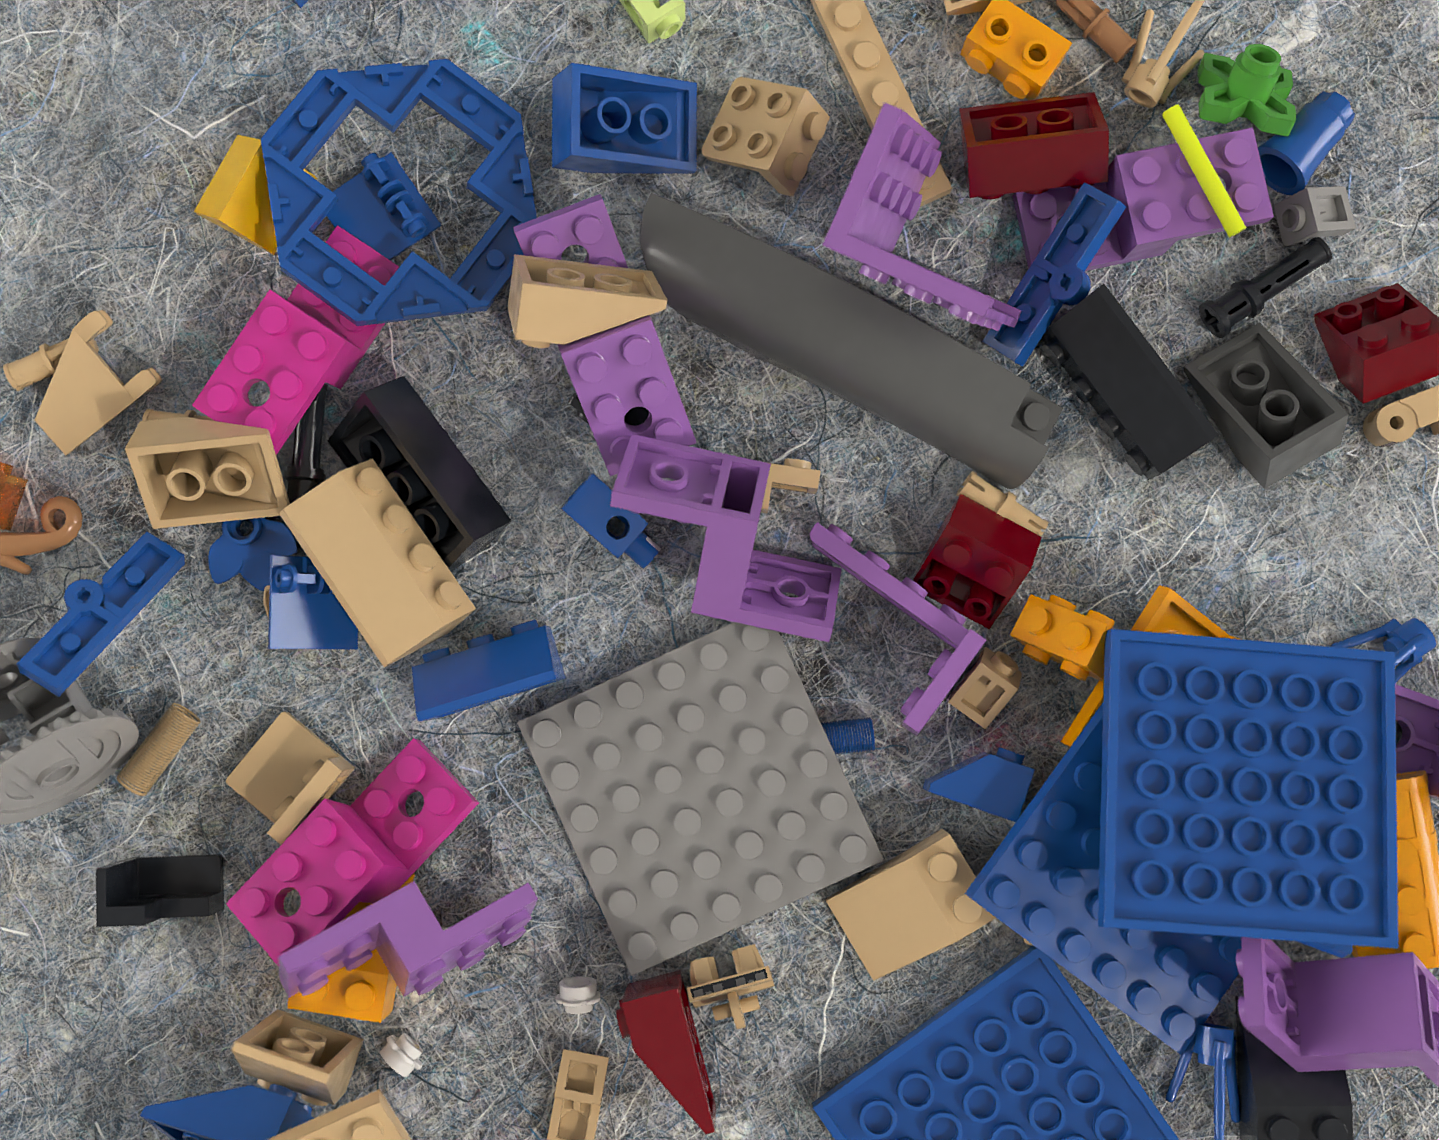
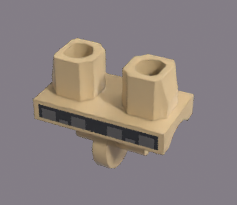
M755 944L731 951L737 974L728 977H719L714 956L690 962L692 986L686 989L689 1001L693 1003L694 1008L728 999L729 1003L712 1007L715 1021L733 1016L736 1029L746 1027L743 1013L761 1008L757 995L740 999L739 996L775 987L769 966H764Z

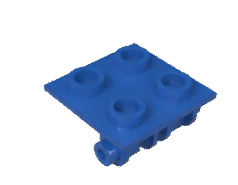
M392 152L380 158L376 153L367 155L361 161L364 167L363 171L332 191L337 195L338 202L326 215L335 228L338 225L389 260H392L442 226Z
M270 555L268 649L358 650L357 627L310 558Z

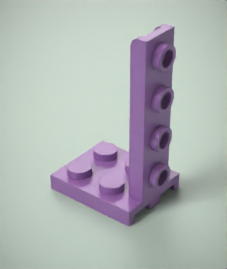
M817 522L810 531L812 545L817 551L955 649L953 654L947 649L942 651L927 674L934 680L925 692L916 687L901 708L900 712L906 716L902 726L917 736L980 651L986 639L972 629L967 630L962 625L966 619L949 606L943 604L938 609L924 598L928 592L916 582L907 577L900 582L887 572L890 565L870 550L865 555H862L851 547L850 543L853 539L834 524H830L826 529Z

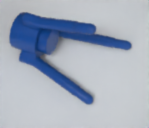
M1411 618L1402 625L1396 619H1392L1381 627L1333 643L1330 647L1352 648L1386 636L1387 640L1383 642L1384 650L1395 652V666H1397L1395 668L1396 684L1411 668L1423 661V655L1436 647V640L1431 630L1417 618Z
M1204 1023L1203 1025L1199 1024L1197 1034L1183 1054L1180 1055L1166 1094V1100L1170 1103L1174 1102L1193 1052L1198 1053V1063L1214 1066V1140H1224L1225 1070L1231 1120L1234 1123L1240 1121L1235 1061V1029L1218 1024Z

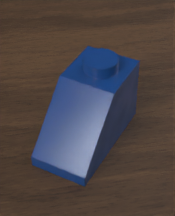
M998 747L996 755L981 752L926 779L923 789L1017 822L1035 769L1022 765L1025 756Z

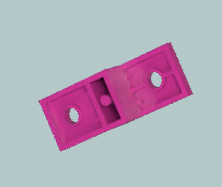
M338 225L325 242L384 286L399 268L398 265ZM299 283L287 300L269 289L192 406L214 421L269 429L277 455L325 382L341 390L385 323L356 326ZM265 381L270 389L269 398L263 405L253 406L248 398V392L254 383Z
M413 738L351 805L324 799L230 898L226 905L279 967V955L341 922L358 902L373 904L397 891L479 802L422 741ZM419 791L424 798L423 808L419 814L410 817L406 812V801L412 793ZM297 890L301 897L300 907L294 915L288 916L284 910L285 897L290 891Z

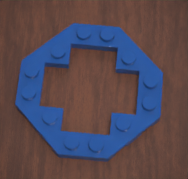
M448 59L428 60L426 65L403 67L402 63L364 66L365 70L338 72L337 69L317 70L261 138L281 271L356 326L487 311L511 280L514 254L524 255L513 227L537 218L521 114ZM422 100L490 151L489 155L467 181V188L501 214L451 278L444 275L412 251L384 286L313 234V231L338 202L335 193L303 170L355 106L394 133L416 104Z

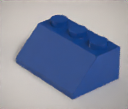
M532 620L511 627L512 636L495 641L493 634H487L466 641L468 649L451 654L449 647L423 654L424 663L412 667L415 711L418 722L445 717L566 679L551 627L546 625L538 627L537 620Z

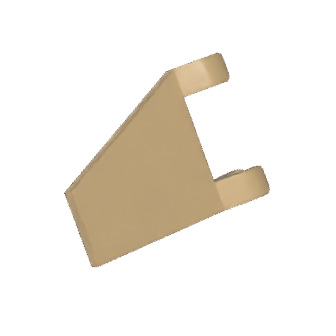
M104 310L89 313L72 329L34 420L65 456L162 381L161 376L155 369L148 368L140 371L124 384L88 343L113 324L111 317Z

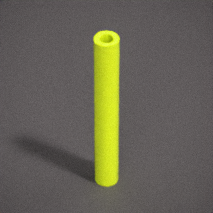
M1177 104L1162 113V116L1228 237L1230 238L1246 229V226L1180 105Z

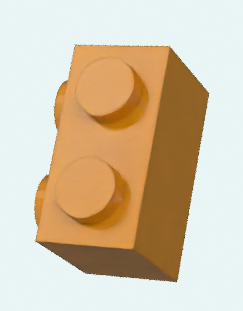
M992 0L967 35L960 55L965 58L967 64L976 72L981 74L988 73L1002 82L1004 89L1012 96L1019 99L1033 100L1037 99L1060 66L1072 42L1010 1Z

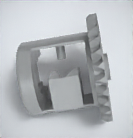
M19 638L0 643V722L22 713L29 720L24 723L26 728L34 735L33 737L23 736L20 741L21 744L5 748V751L3 750L0 753V825L18 823L39 817L63 807L88 793L112 775L127 760L139 738L138 728L130 716L120 710L113 711L110 708H104L99 711L93 708L76 680L58 697L20 673L17 663L40 640L39 638ZM2 728L0 729V746L9 741L7 734Z

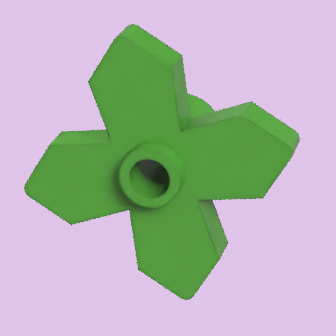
M1263 44L1248 45L1244 52L1236 57L1235 61L1230 57L1204 53L1198 68V83L1205 87L1198 103L1199 118L1227 124L1238 117L1249 119L1262 132L1289 136L1296 121L1295 106L1287 101V97L1293 87L1292 71L1281 68V55L1275 49Z

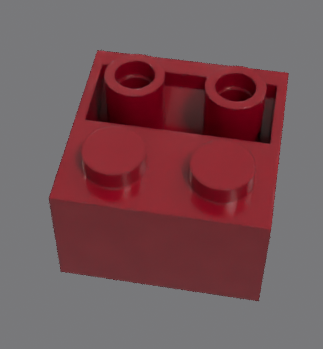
M1399 283L1382 287L1375 292L1340 303L1335 307L1314 314V322L1338 380L1362 404L1439 376V317Z
M960 494L941 524L912 580L928 592L927 597L942 605L949 606L959 614L990 629L1032 569L1042 537Z

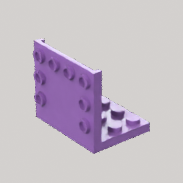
M884 102L822 246L863 263L859 273L883 284H886L889 276H892L894 279L891 284L904 289L903 293L928 304L932 301L939 306L949 309L948 313L968 322L999 331L1002 324L1014 328L1022 312L1021 310L892 254L906 220L911 221L919 210L922 201V195L919 194L925 177H931L935 173L942 152L938 150L941 144L938 139L904 110Z

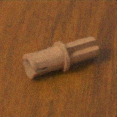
M1056 0L1057 7L1084 31L1082 37L1084 39L1090 37L1116 64L1137 43L1134 38L1130 37L1108 16L1110 13L1108 8L1102 10L1092 0Z

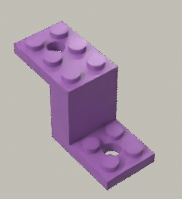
M601 194L513 227L524 256L561 260L562 253L568 246L580 245L587 250L586 258L582 263L628 268ZM650 315L564 345L558 344L560 354L610 476L618 474L631 434L686 446L697 443ZM644 407L649 410L648 418L644 423L633 426L624 421L625 415L630 409Z
M631 434L612 490L610 506L626 509L634 513H645L673 519L681 523H692L707 527L691 613L829 642L834 625L842 568L753 550L771 463ZM661 478H670L675 481H667ZM789 592L797 595L798 597H788L782 593Z
M1241 937L1242 949H1238L1236 952V964L1238 972L1243 978L1244 996H1241L1238 1001L1241 1022L1246 1029L1297 1072L1417 1066L1425 1073L1428 1079H1431L1439 1087V981L1413 952L1294 962L1271 939Z

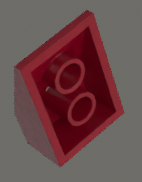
M681 970L627 984L623 999L619 1000L620 1009L616 1010L617 1022L622 1038L630 1037L634 1052L705 1134L714 1133L716 1103Z

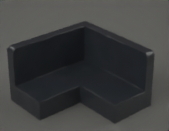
M220 854L131 857L96 869V927L142 926L161 918L204 917L224 910L223 856Z

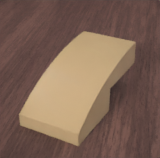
M563 1049L547 1140H595L609 1057Z

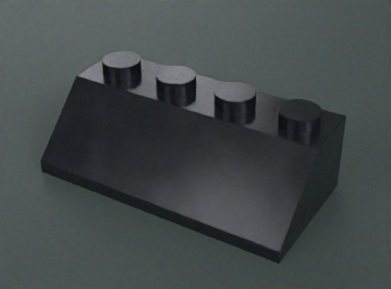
M1105 284L1098 287L1048 327L1041 339L1044 342L1042 348L1047 358L1055 366L1059 367L1061 365L1072 379L1069 383L1075 395L1084 403L1089 401L1099 415L1097 422L1100 428L1109 438H1117L1126 450L1124 454L1126 462L1136 474L1140 476L1144 474L1148 480L1159 476L1219 435Z
M405 376L364 391L327 440L347 468L373 458L451 572L489 545L512 521Z

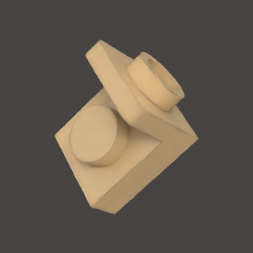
M985 647L979 654L977 663L950 695L948 703L986 729L1019 690L1022 673L1018 670L1017 663L1007 654L1000 651L994 653Z

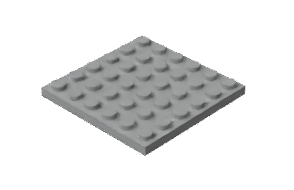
M737 622L730 623L517 722L631 976L884 861L779 631Z

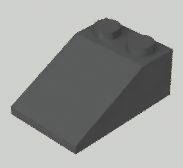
M1260 322L1184 365V373L1233 454L1264 489L1341 445L1349 413Z

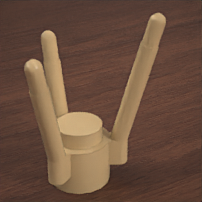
M1194 0L1158 60L1147 59L1144 64H1140L1154 17L1152 9H1148L1145 12L1129 67L1121 79L1122 82L1127 84L1124 92L1129 99L1147 108H1153L1157 103L1164 104L1171 91L1203 58L1205 52L1198 50L1170 79L1168 78L1170 69L1166 65L1205 0Z

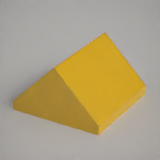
M242 135L236 136L194 212L274 255L277 251V242L260 139ZM306 169L303 170L317 180L315 175H313Z

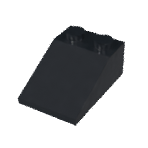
M1235 998L1240 1139L1354 1140L1353 1105L1346 1071L1297 1072L1245 1028L1239 1016V998Z

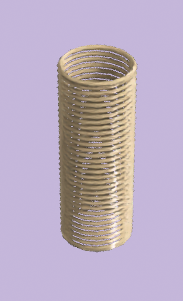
M172 703L170 708L166 710L165 715L159 719L158 724L149 733V736L138 747L133 757L129 759L126 766L120 771L117 776L118 782L132 793L146 796L147 792H149L154 783H156V780L161 776V773L165 771L168 764L177 755V752L181 750L182 745L186 743L189 736L193 734L198 724L201 723L199 717L186 707Z

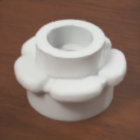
M571 977L559 982L560 994L555 996L556 1003L565 1006V1012L584 1014L593 1010V1004L600 1001L601 994L597 991L596 979L591 977Z
M405 1033L399 1038L394 1035L386 1038L388 1043L382 1048L380 1055L393 1070L401 1076L407 1077L415 1068L418 1070L422 1068L419 1056L423 1053V1050L414 1039Z

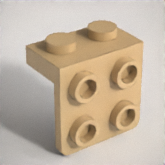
M738 77L733 81L701 152L709 161L757 171L778 193L793 197L800 181L807 172L808 164L819 140L825 134L830 116L805 88Z

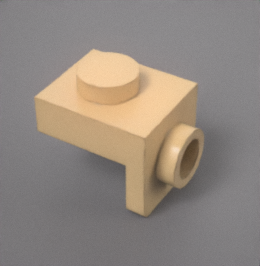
M785 459L784 465L771 463L761 513L767 514L771 488L816 494L821 471L811 469V462L800 459Z

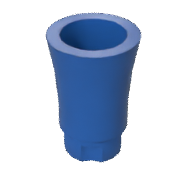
M1322 91L1312 102L1305 104L1296 114V121L1289 136L1275 134L1258 147L1265 181L1270 188L1290 196L1305 189L1315 170L1331 149L1341 140L1345 130L1354 120L1355 113L1351 109L1350 102L1343 95L1337 92L1329 93Z

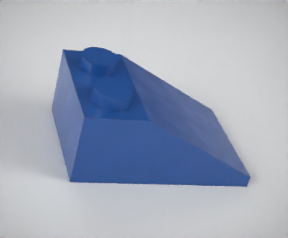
M578 63L569 64L552 78V168L586 173L693 174L697 172V83Z
M271 1084L268 1090L248 1085L144 1106L140 1117L171 1140H267L314 1119L311 1115L313 1109L302 1102L296 1101L298 1095L296 1092L277 1084Z

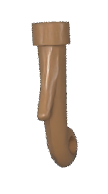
M62 496L53 497L46 501L40 514L42 527L45 532H0V566L28 575L31 573L32 568L14 556L52 551L72 541L82 526L83 516L77 503L68 497ZM59 509L64 511L66 515L65 524L61 528L57 526L53 518L55 512Z

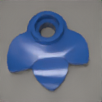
M266 517L222 522L223 535L209 549V570L216 584L227 582L241 573L243 578L252 586L264 592L265 587L270 585V555L292 556L298 552L296 538L285 524L267 520ZM245 520H250L253 523V531L248 536H243L240 532V526Z

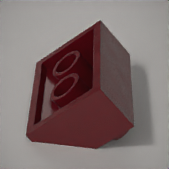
M1095 92L959 109L965 178L970 198L979 197L991 200L1008 193L1025 192L1028 194H1041L1051 188L1070 186L1080 189L1084 182L1091 186L1095 183L1108 182L1109 129Z

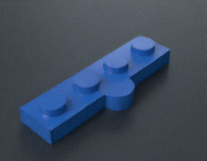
M1084 182L1006 303L1022 311L1015 327L1002 324L999 331L990 329L982 342L1023 367L1063 304L1069 306L1077 305L1088 296L1091 281L1085 270L1126 209V206L1118 199Z
M146 531L102 576V583L100 585L90 579L77 580L68 585L64 592V601L68 612L17 663L19 672L60 697L185 565L184 554Z

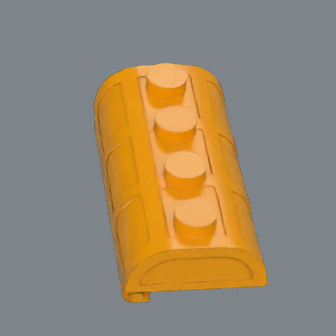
M1425 770L1396 774L1398 948L1352 945V955L1354 957L1413 952L1427 969L1439 967V853L1428 790V777Z

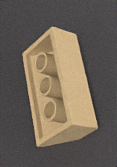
M373 458L337 472L283 508L279 513L384 668L447 635L476 609Z

